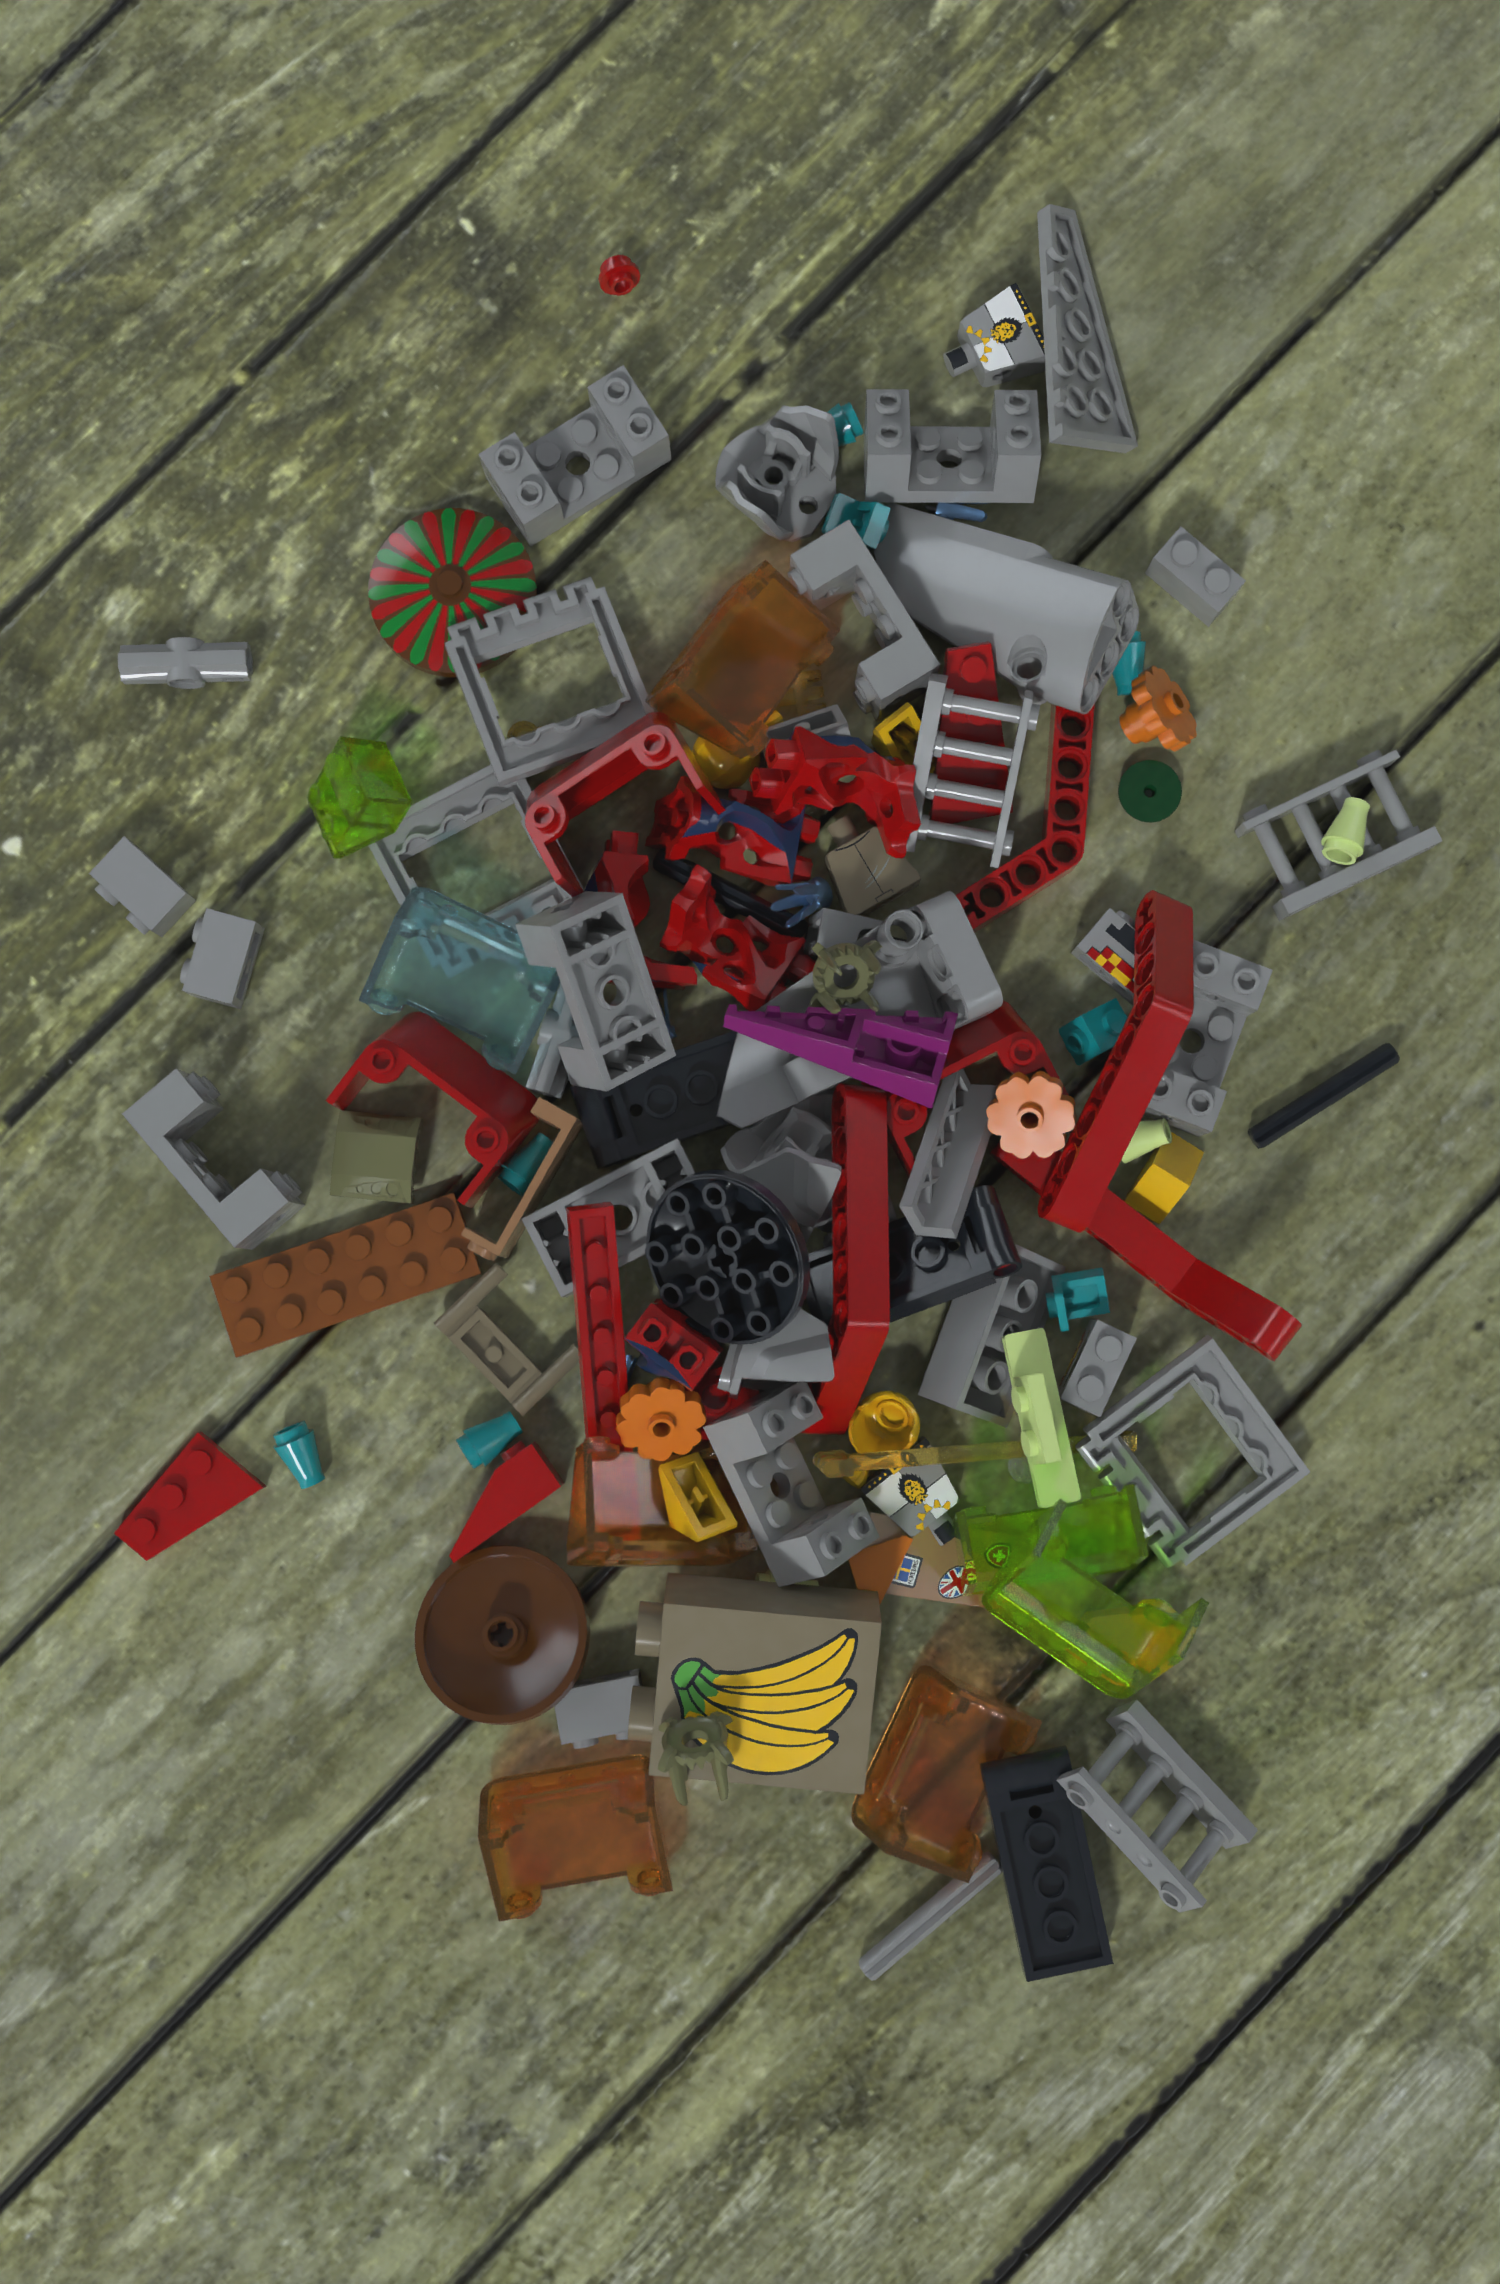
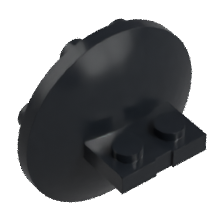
M706 1170L691 1174L668 1188L657 1201L648 1223L645 1255L648 1259L654 1281L660 1291L661 1300L666 1306L678 1310L689 1317L685 1319L686 1324L699 1333L721 1343L745 1345L771 1338L793 1321L802 1308L807 1296L810 1281V1262L806 1243L796 1220L775 1194L759 1182L745 1175L726 1170Z

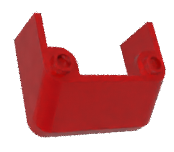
M662 712L646 714L537 786L530 793L525 814L526 829L554 881L572 897L584 891L556 839L563 835L571 819L647 769H664L679 759L695 789L716 813L720 815L726 811L677 725L668 715Z
M1003 1001L1002 1006L992 1013L954 1030L941 1079L996 1052L1004 1068L1012 1074L1021 1072L1028 1075L1033 1072L1043 1071L1050 1075V1077L1060 1079L1041 1041L1017 1011L1006 1001ZM861 1081L862 1086H872ZM1063 1086L1062 1095H1068L1065 1087ZM885 1091L887 1098V1137L909 1178L915 1158L904 1137L918 1131L924 1125L927 1118V1107Z
M411 1012L403 1016L364 1049L325 1101L345 1111L369 1079L379 1084L392 1083L410 1065L477 1116L466 1131L465 1146L468 1153L480 1162L483 1167L457 1199L462 1205L473 1208L503 1169L501 1165L513 1156L538 1123L539 1119L531 1113L537 1098L428 1014Z

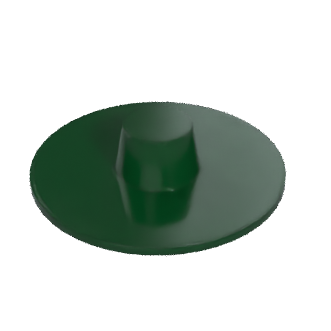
M1143 760L1133 764L1124 772L1119 782L1118 796L1123 809L1131 817L1141 822L1154 823L1162 821L1174 813L1181 800L1182 786L1178 775L1170 766L1157 760Z

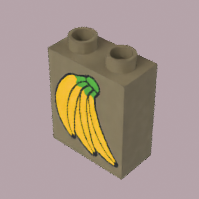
M668 1573L664 1603L640 1601L637 1621L635 1655L659 1657L656 1687L635 1685L632 1687L628 1724V1740L651 1742L649 1775L670 1777L669 1771L663 1773L658 1770V1763L664 1752L661 1743L664 1732L659 1731V1725L670 1717L677 1718V1720L697 1717L699 1715L706 1717L710 1716V1713L718 1711L731 1716L733 1722L725 1725L728 1732L727 1748L734 1758V1761L727 1766L728 1782L864 1794L882 1626L878 1591L789 1584L778 1587L776 1582ZM702 1738L692 1739L684 1746L690 1748L699 1747L705 1744L707 1740ZM711 1761L709 1763L705 1762L703 1769H700L697 1764L694 1770L687 1766L688 1779L715 1781Z

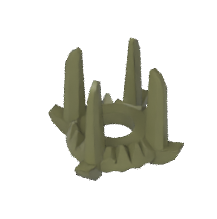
M872 940L862 947L852 943H839L826 949L819 942H816L811 949L818 956L812 975L813 984L817 991L809 1002V1007H821L823 1005L832 1014H836L841 1011L839 1005H852L862 1000L868 1007L877 1012L880 1003L873 997L870 990L873 988L875 974H879L882 965L875 953L882 948V945L877 940ZM845 964L854 966L857 970L855 981L847 987L837 986L834 983V973L841 976L843 973L840 966Z
M716 1711L706 1717L699 1715L679 1720L670 1717L659 1725V1731L664 1732L661 1742L664 1752L658 1763V1770L663 1773L669 1771L675 1797L681 1805L687 1806L688 1804L685 1781L688 1780L687 1766L694 1770L697 1764L700 1769H703L705 1762L709 1763L710 1761L720 1800L724 1801L727 1799L729 1793L727 1766L734 1761V1758L727 1748L728 1732L725 1725L733 1722L731 1716ZM702 1738L707 1740L705 1744L699 1747L690 1748L684 1746L692 1739Z

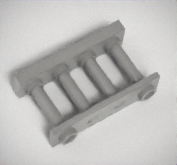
M931 673L913 762L916 769L913 790L921 825L917 831L909 835L906 851H915L917 839L925 841L926 837L947 840L993 849L990 867L999 868L1001 855L1010 856L1014 831L1007 830L1026 732L1027 730H1036L1040 705L1032 704L1034 691L1025 690L1022 706L953 694L954 689L946 688L948 675ZM950 711L1018 723L1014 747L1012 749L946 737V732L938 731L941 714L949 715ZM942 754L1010 766L1005 791L938 779V774L930 773L932 758H941ZM934 796L999 807L1001 811L997 831L993 832L929 820L930 815L922 814L925 798L933 800Z
M1376 750L1357 760L1358 768L1270 810H1268L1266 804H1263L1242 815L1245 822L1234 831L1237 838L1255 831L1283 887V890L1280 891L1283 898L1272 906L1279 921L1426 852L1442 842L1435 826L1423 832L1420 831L1418 825L1413 827L1385 771V768L1400 758L1397 750L1386 755H1382L1380 750ZM1369 777L1398 834L1394 837L1397 844L1383 850L1380 844L1375 845L1366 827L1363 855L1357 857L1359 862L1344 868L1343 864L1332 862L1322 854L1323 845L1321 840L1324 835L1308 805L1331 795L1340 812L1345 799L1351 797L1347 786ZM1290 813H1293L1321 869V872L1318 873L1321 880L1309 886H1306L1304 880H1298L1270 824Z
M1136 1699L1114 1708L1106 1718V1721L1114 1728L1117 1736L1089 1771L1082 1766L1061 1774L1057 1781L1066 1790L1069 1800L1078 1808L1083 1809L1159 1891L1160 1898L1166 1905L1177 1910L1179 1913L1201 1908L1207 1900L1193 1886L1200 1874L1221 1846L1228 1849L1249 1843L1258 1829ZM1131 1747L1145 1762L1147 1769L1118 1805L1103 1789L1101 1784ZM1160 1780H1162L1176 1795L1177 1802L1152 1835L1148 1837L1131 1818ZM1192 1813L1206 1828L1207 1835L1179 1871L1162 1851Z

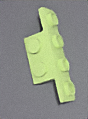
M1043 1328L1004 1335L1002 1343L1012 1385L1011 1399L1019 1417L1022 1431L1020 1436L1021 1445L1028 1459L1037 1505L1040 1508H1047L1078 1501L1081 1499V1493L1046 1332Z

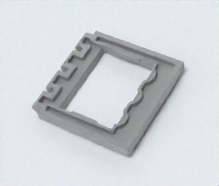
M591 576L563 586L567 600L560 602L556 590L553 589L523 600L527 614L520 615L517 605L513 603L483 614L487 628L480 630L475 617L447 627L451 640L445 642V648L499 787L579 759L641 717L654 712L604 586L596 589ZM594 622L599 634V643L613 678L616 677L623 698L602 707L577 714V716L545 725L524 735L505 740L497 720L500 717L485 678L480 677L476 664Z
M491 764L361 831L431 966L435 969L441 965L448 979L475 966L468 952L469 950L476 948L482 961L513 946L506 931L513 928L520 940L515 926L516 923L572 898L554 879H551L443 936L440 935L438 928L431 918L433 914L414 878H410L402 861L512 804H515V808L519 811L523 819L520 822L540 860L542 859L525 826L527 800L532 792L527 780L524 778L499 787ZM556 839V842L558 843V845H559L561 851L563 852V854H564V856H565L567 862L569 863V865H570V867H571L573 873L575 874V872H574V870H573V868H572V866H571V864H570V862H569L567 856L565 855V853H564V851H563V849H562V847H561V845H560L558 839Z
M1208 1334L1105 1411L1101 1417H1097L1085 1426L1083 1430L1087 1436L1075 1446L1093 1472L1101 1470L1108 1464L1110 1465L1098 1475V1479L1118 1505L1125 1504L1134 1497L1123 1508V1512L1143 1538H1148L1159 1530L1158 1533L1148 1540V1545L1166 1568L1173 1566L1180 1560L1187 1566L1310 1473V1470L1215 1340ZM1187 1383L1191 1384L1258 1475L1257 1479L1191 1528L1187 1526L1120 1436L1122 1432L1135 1422L1141 1423L1173 1399V1394Z

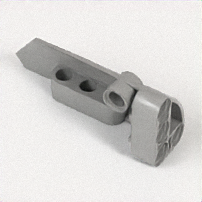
M895 503L886 505L891 508L887 518L889 520V529L884 540L874 549L877 565L911 619L954 647L989 641L992 647L995 673L1014 685L1022 700L1025 690L1034 691L1032 704L1041 705L1048 701L1050 704L1081 714H1087L1097 701L1137 629L1139 608L1129 580L1053 559L1047 550L1031 542Z
M947 891L906 910L895 911L877 927L852 943L862 947L872 940H877L882 945V948L875 953L882 965L879 974H875L873 988L870 990L873 997L880 1003L876 1015L903 1016L906 1010L918 1011L919 1017H943L945 1012L958 1013L955 1030L992 1013L1003 1004L1002 992L960 901L951 891ZM896 925L905 931L907 936L906 943H900L893 939L890 933V926ZM848 964L840 966L843 975L840 976L834 973V983L840 987H847L855 981L857 970L854 966ZM813 971L756 1011L765 1012L767 1006H780V1012L805 1013L809 1007V1002L817 991L813 984ZM862 1000L852 1005H839L841 1008L871 1009ZM737 1032L717 1116L742 1129L853 1078Z

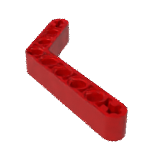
M1051 704L1042 841L956 894L964 911L967 910L970 904L972 913L967 915V918L974 933L1072 872L1082 859L1085 846L1094 706L1087 714H1081ZM1064 720L1077 722L1081 728V734L1078 736L1067 735L1061 728V722ZM1062 761L1072 762L1078 769V776L1075 778L1064 777L1058 770V763ZM1062 802L1070 804L1075 810V818L1072 820L1061 819L1055 812V805ZM1063 844L1069 847L1072 852V860L1060 862L1055 859L1052 854V846ZM1022 866L1032 868L1036 873L1037 882L1032 885L1022 884L1016 877V869ZM984 889L997 891L1001 897V905L995 908L985 906L980 900V892Z
M1155 890L1149 891L1143 897L1135 917L1134 1006L1038 1203L1039 1217L1078 1233L1083 1232L1091 1222L1193 1013V909Z
M841 1083L834 1090L831 1107L832 1163L839 1164L842 1167L841 1176L832 1195L833 1314L827 1326L835 1376L830 1382H807L823 1418L801 1432L806 1434H845L849 1421L853 1417L885 1342L890 1325L885 1090L878 1087Z
M999 1141L990 1152V1155L1041 1196L1062 1152L1059 1150L1054 1151L1051 1156L1041 1158L1033 1151L1027 1158L1020 1159L1013 1155V1153L1003 1151ZM1107 1188L1091 1222L1084 1231L1177 1304L1275 1362L1300 1330L1302 1324L1276 1303L1194 1257Z

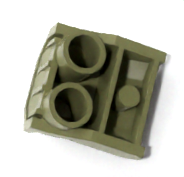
M340 1111L333 1153L330 1195L414 1204L415 1195H412V1192H414V1173L417 1170L415 1168L416 1154L419 1153L417 1149L419 1135H421L419 1128H423L424 1119L419 1117Z

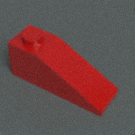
M521 1440L500 1455L504 1463L495 1469L449 1554L453 1563L565 1484L536 1441L526 1447Z

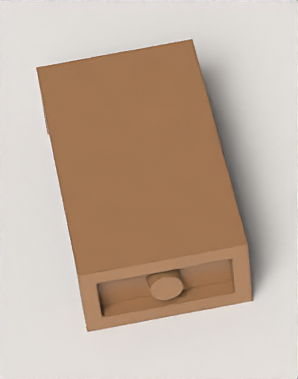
M538 1097L531 1113L560 1132L500 1238L496 1242L480 1232L466 1227L461 1233V1236L470 1240L467 1248L487 1260L495 1261L497 1256L509 1258L526 1228L521 1219L535 1212L583 1127L578 1118L541 1097Z

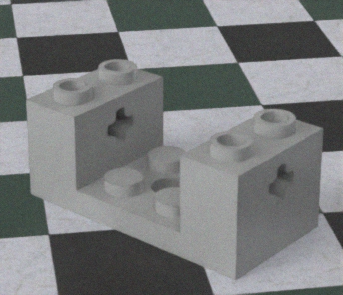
M624 365L587 387L591 407L533 443L524 447L516 433L513 432L478 454L486 479L530 547L671 460L669 434ZM583 457L589 461L590 467L582 475H573L566 469L571 459Z
M866 389L863 438L865 502L1034 503L1041 461L1037 390H994L990 427L910 426L909 389ZM952 461L958 464V466L945 468L941 466L940 462Z
M850 520L790 555V569L787 572L790 584L786 587L791 599L798 608L805 606L810 616L854 591L855 594L852 595V600L857 610L864 618L869 615L877 627L874 630V635L882 650L858 664L855 680L856 691L853 692V696L864 714L871 712L877 722L899 709L906 702L909 703L927 692L930 674H938L940 663Z
M585 891L515 924L529 965L556 968L579 1034L557 1045L571 1085L609 1091L676 1056L623 893ZM612 980L616 985L617 994L615 999L608 1004L604 999L603 990L606 983Z
M1193 939L1194 1008L1186 1030H1192L1200 1036L1201 1048L1197 1053L1191 1054L1185 1052L1180 1044H1178L1143 1116L1154 1120L1165 1118L1169 1126L1198 1137L1212 1132L1227 1091L1220 1089L1247 1016L1256 1012L1260 1006L1273 971L1272 969Z
M176 1068L123 1112L122 1115L234 1248L253 1250L305 1206L298 1197L303 1191L287 1173L282 1175L279 1171L272 1172L260 1168L235 1190L220 1174L214 1176L204 1165L208 1162V1158L202 1150L192 1141L189 1144L185 1141L224 1109L216 1100L221 1094L205 1076L200 1078L194 1071L189 1074Z
M678 1138L521 1219L561 1297L567 1298L573 1295L566 1207L609 1201L614 1207L617 1205L628 1207L633 1215L631 1225L625 1230H616L618 1267L620 1268L645 1255L648 1223L657 1201L672 1185L695 1173Z
M791 1382L760 1392L703 1427L778 1587L824 1577L880 1537L861 1497L830 1506L825 1505L803 1459L794 1436L823 1418L807 1382ZM772 1478L776 1480L779 1487L778 1497L773 1494L770 1487Z

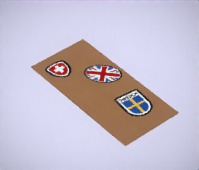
M871 1512L870 1517L880 1537L865 1548L902 1535H909L886 1514ZM957 1525L961 1531L952 1540L940 1546L927 1526L916 1536L912 1537L913 1541L886 1594L1007 1610L1016 1589L1025 1535Z

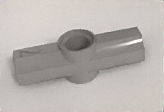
M177 637L168 639L166 644L120 645L118 669L124 685L167 683V685L174 688L197 689L204 687L205 682L251 681L253 658L251 646L248 642L205 643L197 638Z
M561 983L557 990L553 1007L548 1009L543 1019L537 1044L540 1046L526 1084L527 1089L560 1100L563 1093H565L564 1090L569 1078L557 1045L579 1035Z

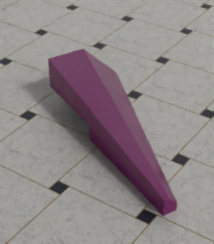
M729 1004L725 1013L723 1027L932 1109L958 1013L945 1012L943 1017H919L918 1011L906 1010L903 1016L876 1015V1012L872 1009L841 1008L840 1012L832 1014L825 1007H808L805 1013L780 1012V1006H767L765 1012L737 1011V1004Z

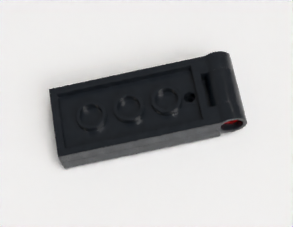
M731 1031L675 1050V1057L609 1091L571 1086L570 1090L597 1169L606 1168L648 1154L677 1138L679 1142H683L733 1125L718 1117L717 1111L737 1032ZM633 1107H642V1114L636 1117L631 1115Z
M985 1185L973 1188L956 1239L918 1236L914 1233L906 1217L889 1223L890 1323L997 1283L996 1279L1011 1276L1022 1268L1021 1259L993 1186ZM833 1244L808 1254L810 1281L806 1300L811 1315L826 1323L827 1326L833 1314Z
M1066 1745L980 1763L996 1848L1002 1869L1022 1971L1026 1981L1030 1982L1114 1964L1081 1809L1069 1800L1066 1790L1057 1781L1061 1774L1072 1771ZM1032 1806H1039L1035 1813L1029 1812Z

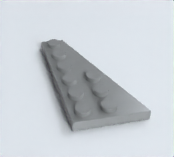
M1049 204L1037 212L1049 443L1127 453L1138 447L1076 211Z

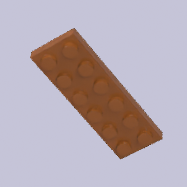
M456 1193L427 1201L209 1276L236 1358L483 1274L476 1253L467 1248L470 1240L461 1236L467 1225L459 1201H457Z

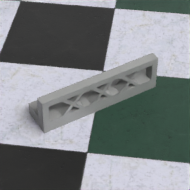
M963 1069L943 1078L899 1205L914 1233L918 1236L957 1238L991 1135L987 1126L988 1117L986 1110L989 1102L996 1098L998 1085L970 1084Z

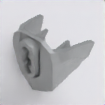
M783 405L775 415L763 424L741 433L723 448L716 468V490L738 510L754 521L765 533L780 541L795 542L812 536L827 515L833 497L836 494L835 471L839 460V449L833 416L807 405L795 407ZM777 481L779 484L771 485L768 482ZM799 504H810L816 511L811 514H805L800 510Z
M832 1090L824 1091L739 1130L729 1138L720 1150L723 1160L730 1171L745 1175L765 1186L782 1201L796 1222L812 1228L824 1225L830 1220L832 1195L842 1172V1167L839 1164L831 1162V1107L834 1093Z
M800 1309L793 1321L771 1338L754 1344H730L717 1388L730 1392L729 1397L738 1400L742 1388L763 1392L791 1382L832 1381L835 1373L826 1323Z

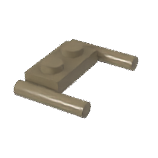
M495 1263L434 1324L512 1406L524 1416L579 1362L578 1346L573 1343L542 1373L539 1367L477 1305L508 1275L500 1265Z

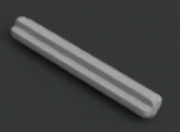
M984 1852L859 1959V1966L862 1972L871 1981L879 1978L1000 1875L1002 1869L998 1860L990 1852Z

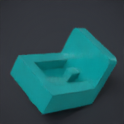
M836 493L822 527V533L826 534L847 520H850L867 549H876L888 532L889 520L887 518L891 508L878 502H860L842 493Z
M1114 998L1059 1028V1034L1075 1063L1080 1066L1114 1047L1127 1020V1016L1117 998Z
M1102 1267L1051 1276L1054 1292L1045 1293L1050 1319L1058 1317L1061 1332L1069 1331L1068 1320L1110 1313Z

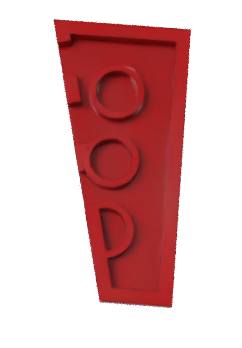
M985 641L947 648L943 675H948L946 688L954 689L953 694L999 702L991 643ZM950 711L949 715L941 714L938 731L946 732V737L1005 747L1001 720ZM942 754L941 758L936 757L935 771L933 773L938 774V779L1005 791L1008 768L1007 765ZM934 796L933 800H931V809H929V820L952 824L1000 815L1001 808ZM1011 805L1010 813H1013V806H1012V805Z

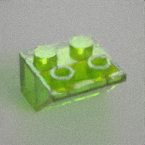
M340 736L334 749L326 757L325 765L316 782L311 785L307 796L308 804L319 824L322 837L325 839L332 857L336 859L346 857L395 833L413 803L386 742Z

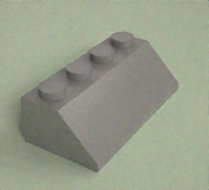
M1017 1244L1015 1246L1022 1262V1268L1018 1272L1005 1278L996 1279L997 1283L952 1300L918 1395L1006 1428L1009 1425L1014 1406L1011 1399L1012 1385L1002 1337L1007 1334L1044 1328L1049 1315L1045 1293L1054 1292L1051 1276L1063 1274L1066 1268Z

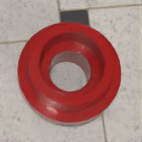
M615 255L602 263L598 280L601 289L605 293L621 296L631 292L639 283L640 272L638 266L629 257Z

